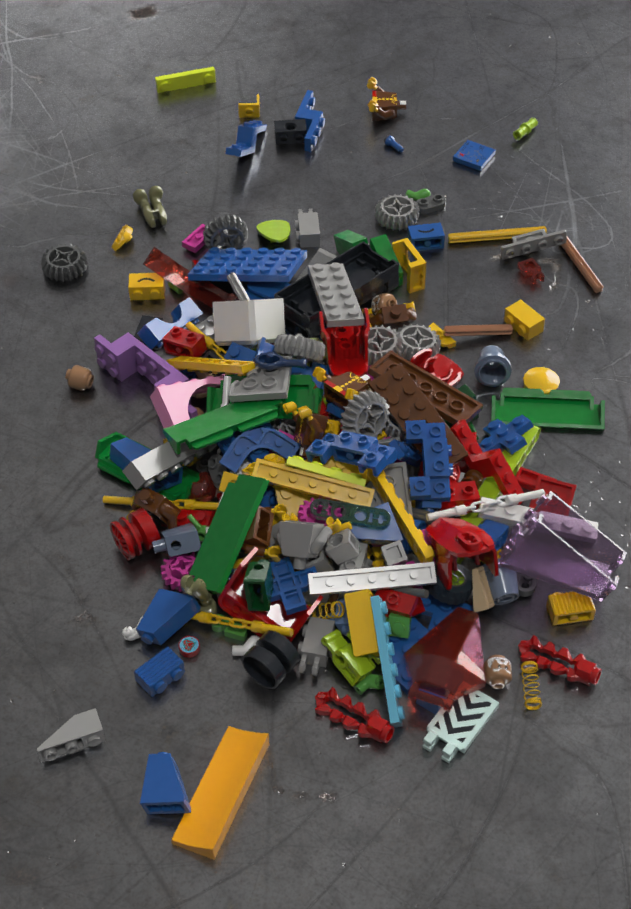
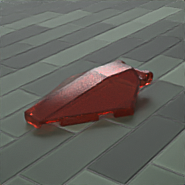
M457 607L404 653L403 659L412 681L408 698L413 700L417 698L443 707L444 711L450 712L455 700L485 687L486 677L479 613ZM419 688L422 689V690H425V691H428V692H431V693H434V694H437V695L446 697L447 699H444V698H441V697H438V696H435V695H432V694L423 692V691L419 690Z

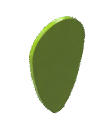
M269 220L258 224L256 227L259 234L270 240V243L284 242L290 236V224L284 220Z

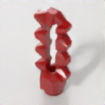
M535 635L530 640H521L518 645L521 655L520 661H534L538 664V668H549L550 673L554 675L566 674L567 680L570 682L578 681L590 686L591 684L596 685L600 679L602 669L597 668V664L586 660L581 653L572 659L568 648L563 647L557 652L552 642L549 641L542 646ZM537 649L540 653L544 652L553 658L567 661L570 665H574V669L566 668L563 664L555 661H549L548 658L543 656H536L529 650Z
M333 687L328 692H318L315 696L317 705L315 713L329 716L332 722H343V727L347 730H358V736L361 738H372L380 743H388L392 738L395 728L390 725L389 721L381 718L377 709L367 714L364 703L358 702L353 706L349 695L340 699ZM327 701H333L336 705L343 706L349 712L362 716L367 720L366 725L360 724L356 719L344 715L335 708L332 709L326 704Z

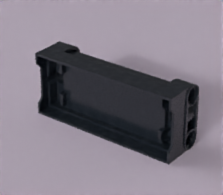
M364 241L326 263H340L344 265L359 306L381 293H389L399 286V263L393 259L389 261L374 252L370 245ZM309 274L275 293L274 299L283 298L286 330L295 336L302 334L305 338H316L320 336L319 311H321ZM323 317L324 327L326 328L327 325Z

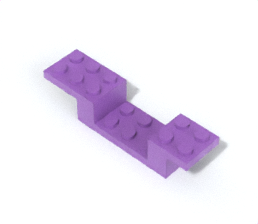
M126 333L112 343L100 334L94 337V348L97 353L98 365L101 368H105L112 377H116L121 382L137 371L154 384V390L161 384L171 385L178 381L182 383L189 381V378L130 333ZM191 397L188 404L190 419L198 416L197 409L191 405Z

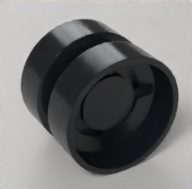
M268 630L257 640L256 646H252L244 654L241 661L246 672L257 683L268 689H275L284 680L286 674L290 673L299 663L300 656L294 645L278 632Z

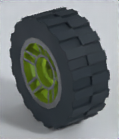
M434 564L437 583L426 585L430 595L440 602L449 605L465 603L473 590V578L470 571L463 565L457 564L458 571L452 570V589L447 590L439 579L437 567Z

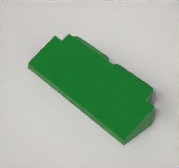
M238 374L225 375L231 377V383L236 380L240 382L247 377V375L238 376ZM291 375L288 397L280 400L283 401V404L295 402L297 412L298 408L308 406L313 413L320 414L323 389L315 388V382L310 375ZM221 380L220 388L207 387L206 413L221 407L224 380ZM282 409V415L278 416L277 419H293L292 412L286 414Z
M506 387L500 393V400H496V395L491 397V421L499 419L507 425L515 417L524 415L531 420L534 426L539 428L604 431L605 400H601L599 405L594 404V396H591L589 391L551 390L549 394H544L542 389Z
M280 399L233 402L163 429V434L177 455L181 454V443L183 442L186 443L189 449L198 450L232 437L235 431L245 432L276 420L278 416L282 415L283 401Z
M114 432L98 440L95 458L98 459L97 467L131 484L122 472L123 470L110 459L111 443L126 438V436ZM182 466V483L157 493L172 501L177 499H193L207 483L208 477L186 466Z
M239 474L236 482H229L189 573V575L194 577V582L198 578L202 579L206 583L207 591L211 594H221L269 484V480L265 478Z

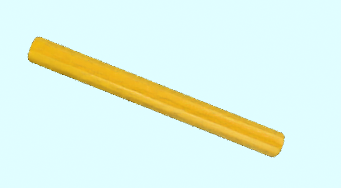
M545 226L449 233L448 242L462 243L512 239L514 236L544 229L547 234V229Z

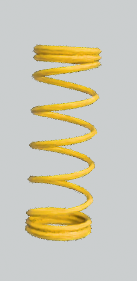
M340 601L327 602L326 604L321 603L318 605L320 616L316 617L315 609L312 617H322V619L341 618L345 613V608ZM327 604H331V616L328 615ZM335 604L339 607L337 615L334 612ZM339 604H340L341 607H342V613H341L340 616H338V615H339V612H340V606H339ZM321 605H325V617L322 616Z
M525 661L521 664V675L524 678L522 683L524 685V699L526 700V694L536 696L541 692L539 691L538 694H528V692H525V687L537 688L540 686L538 682L524 684L525 679L534 681L539 678L536 674L523 676V672L535 673L538 671V664L536 662ZM528 664L536 665V667L523 668V666ZM529 676H537L536 679H527ZM532 683H537V684H538V686H535V687H529V686H527V685L532 684ZM539 697L527 699L524 702L525 708L528 710L539 709L542 706V699ZM540 703V705L534 707L528 706L527 704Z

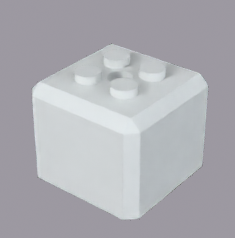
M283 298L212 302L214 340L218 346H229L234 342L247 348H257V344H259L262 337L266 338L265 342L275 343L278 335L285 334Z

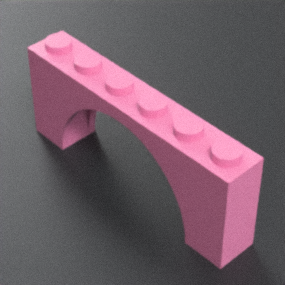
M225 374L218 377L208 376L200 380L192 379L188 382L182 383L178 381L171 385L161 384L157 386L150 398L163 428L165 429L189 420L188 404L190 397L199 393H207V387L220 388L221 380H224Z

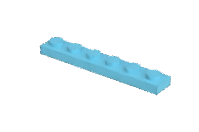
M379 595L372 596L370 599L390 723L394 728L403 726L402 719H405V711L399 703L402 693L400 685H396L395 677L398 676L397 665L392 661V655H395L393 643L389 642L388 635L391 634V626L389 621L386 622L385 614H388L386 601H382Z

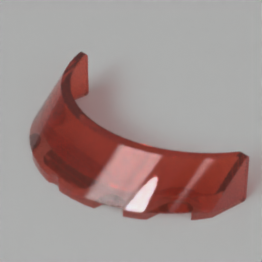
M153 247L143 265L211 308H213L212 302L239 301L235 294H228L208 281H189L188 273L190 271L155 247Z

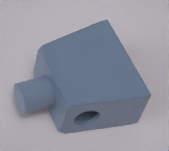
M192 523L162 531L163 539L152 541L154 553L166 551L169 557L199 551L201 547L197 529Z

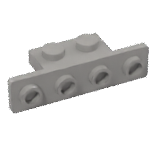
M544 229L514 236L512 237L511 244L501 246V258L504 260L565 244L567 242L566 230L546 234Z

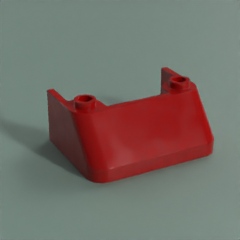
M254 547L234 572L219 596L218 604L233 618L245 619L247 621L256 620L262 621L265 624L293 628L294 633L292 637L284 636L292 642L324 597L320 595L311 607L307 605L306 610L290 615L286 614L284 605L280 600L271 602L269 611H248L243 580L249 562H251L258 551V548ZM253 632V633H255V634H256L257 636H259V637H261V636L264 634V633Z

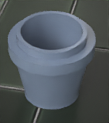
M489 345L480 351L479 358L474 366L475 377L481 384L489 387L502 385L510 378L511 364L501 348Z
M508 558L498 559L499 575L496 577L486 564L482 565L495 605H504L519 598L518 567L515 561Z

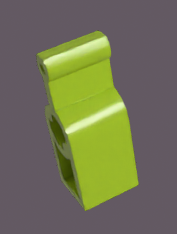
M338 629L322 637V644L332 653L333 663L352 687L375 669L366 656H354L352 643H347Z

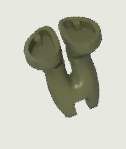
M153 186L149 190V200L154 210L151 209L145 190L137 189L133 193V199L141 207L148 225L152 228L156 227L155 219H159L161 226L166 225L167 215L160 201L163 196L161 187Z
M184 575L180 581L181 589L186 595L193 596L201 607L199 612L204 611L217 614L216 602L212 598L211 593L207 591L206 583L200 578L194 582L192 575Z

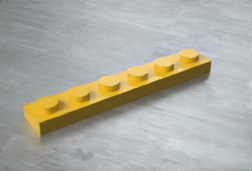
M178 356L166 360L178 371L187 369L188 372L199 370L200 373L212 371V374L225 372V375L237 373L238 376H245L249 371L256 368L253 361Z
M259 458L256 459L252 476L269 480V484L366 510L370 509L375 489Z
M368 468L367 476L382 501L389 503L399 529L420 563L433 562L434 551L432 547L424 541L422 531L416 528L412 515L407 513L403 500L395 494L394 486L391 482L387 481L384 470H382L378 477H375L372 469Z

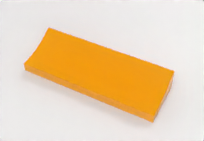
M228 726L190 801L191 813H184L171 839L173 845L215 860L269 747V733L250 732Z

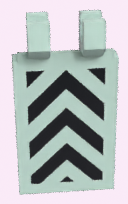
M462 681L428 724V733L423 739L425 743L422 748L430 752L439 739L447 743L442 750L443 755L441 759L450 763L458 750L462 753L466 752L498 709L499 702Z

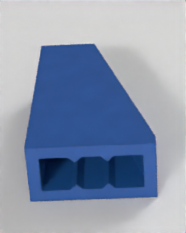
M126 437L111 443L110 459L124 470L131 461L151 450ZM183 467L173 474L171 471L168 472V475L161 481L156 479L155 483L148 488L155 492H160L182 483Z

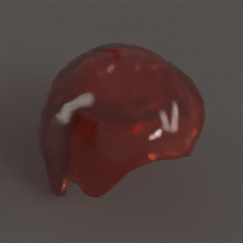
M201 472L199 474V481L192 483V491L188 499L201 502H210L214 499L217 488L208 472Z

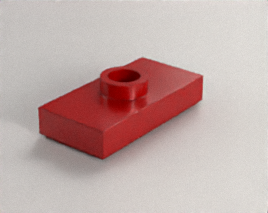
M379 589L375 596L379 595L382 601H386L388 612L411 618L418 603L417 596L391 589Z

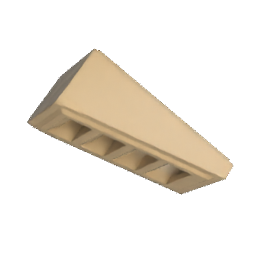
M480 566L472 569L473 610L475 613L487 610L495 604L484 567Z

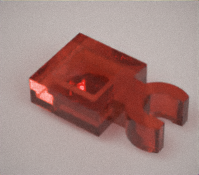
M533 258L518 262L517 268L525 278L531 277L532 284L535 285L537 279L544 282L545 275L541 272V267Z

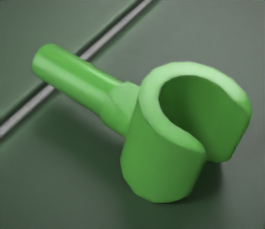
M190 514L188 519L198 530L199 540L203 541L206 536V527L208 526L199 524L193 515Z

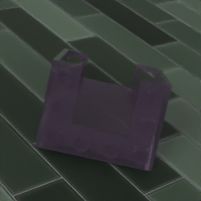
M552 491L546 496L542 494L536 501L537 506L534 509L529 508L523 516L524 520L521 523L517 522L510 530L511 533L506 538L508 540L504 543V548L499 553L501 558L498 564L507 569L603 601L618 585L620 577L616 575L611 579L610 576L625 561L627 552Z

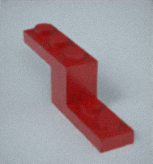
M465 419L459 420L450 428L468 452V457L465 458L469 469L479 471L483 478L493 476L503 496L524 493L500 448L482 452Z

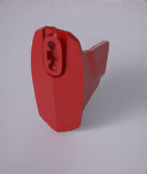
M368 308L363 310L364 325L361 328L359 326H342L325 329L323 311H319L320 337L325 345V358L333 376L352 372L361 377L368 373V337L370 334Z
M431 348L419 351L410 359L411 363L454 388L464 375L462 369L448 357L439 353L431 357L433 351Z
M439 517L426 528L434 551L437 575L447 590L452 589V570L458 571L456 557L475 559L476 565H480L481 560L495 577L499 575L497 550L494 548L493 539L481 528L462 519Z

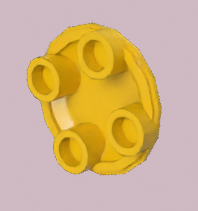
M544 367L529 369L523 377L524 388L542 389L544 394H549L551 390H556L560 383L559 376L551 369Z

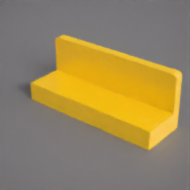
M369 589L344 595L355 657L370 654L375 657L380 656L370 599L373 593Z

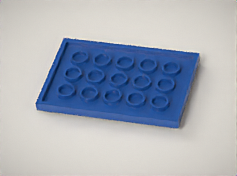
M213 247L206 252L188 273V280L228 281L227 276L234 272L240 281L290 282L307 258V250H301L300 248L284 250V248H277L275 250H268V248H260L258 250L243 248L241 250L233 247L227 249Z

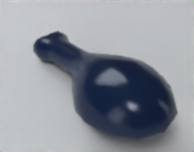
M273 352L261 353L254 358L255 365L263 370H275L282 367H307L306 359H285Z

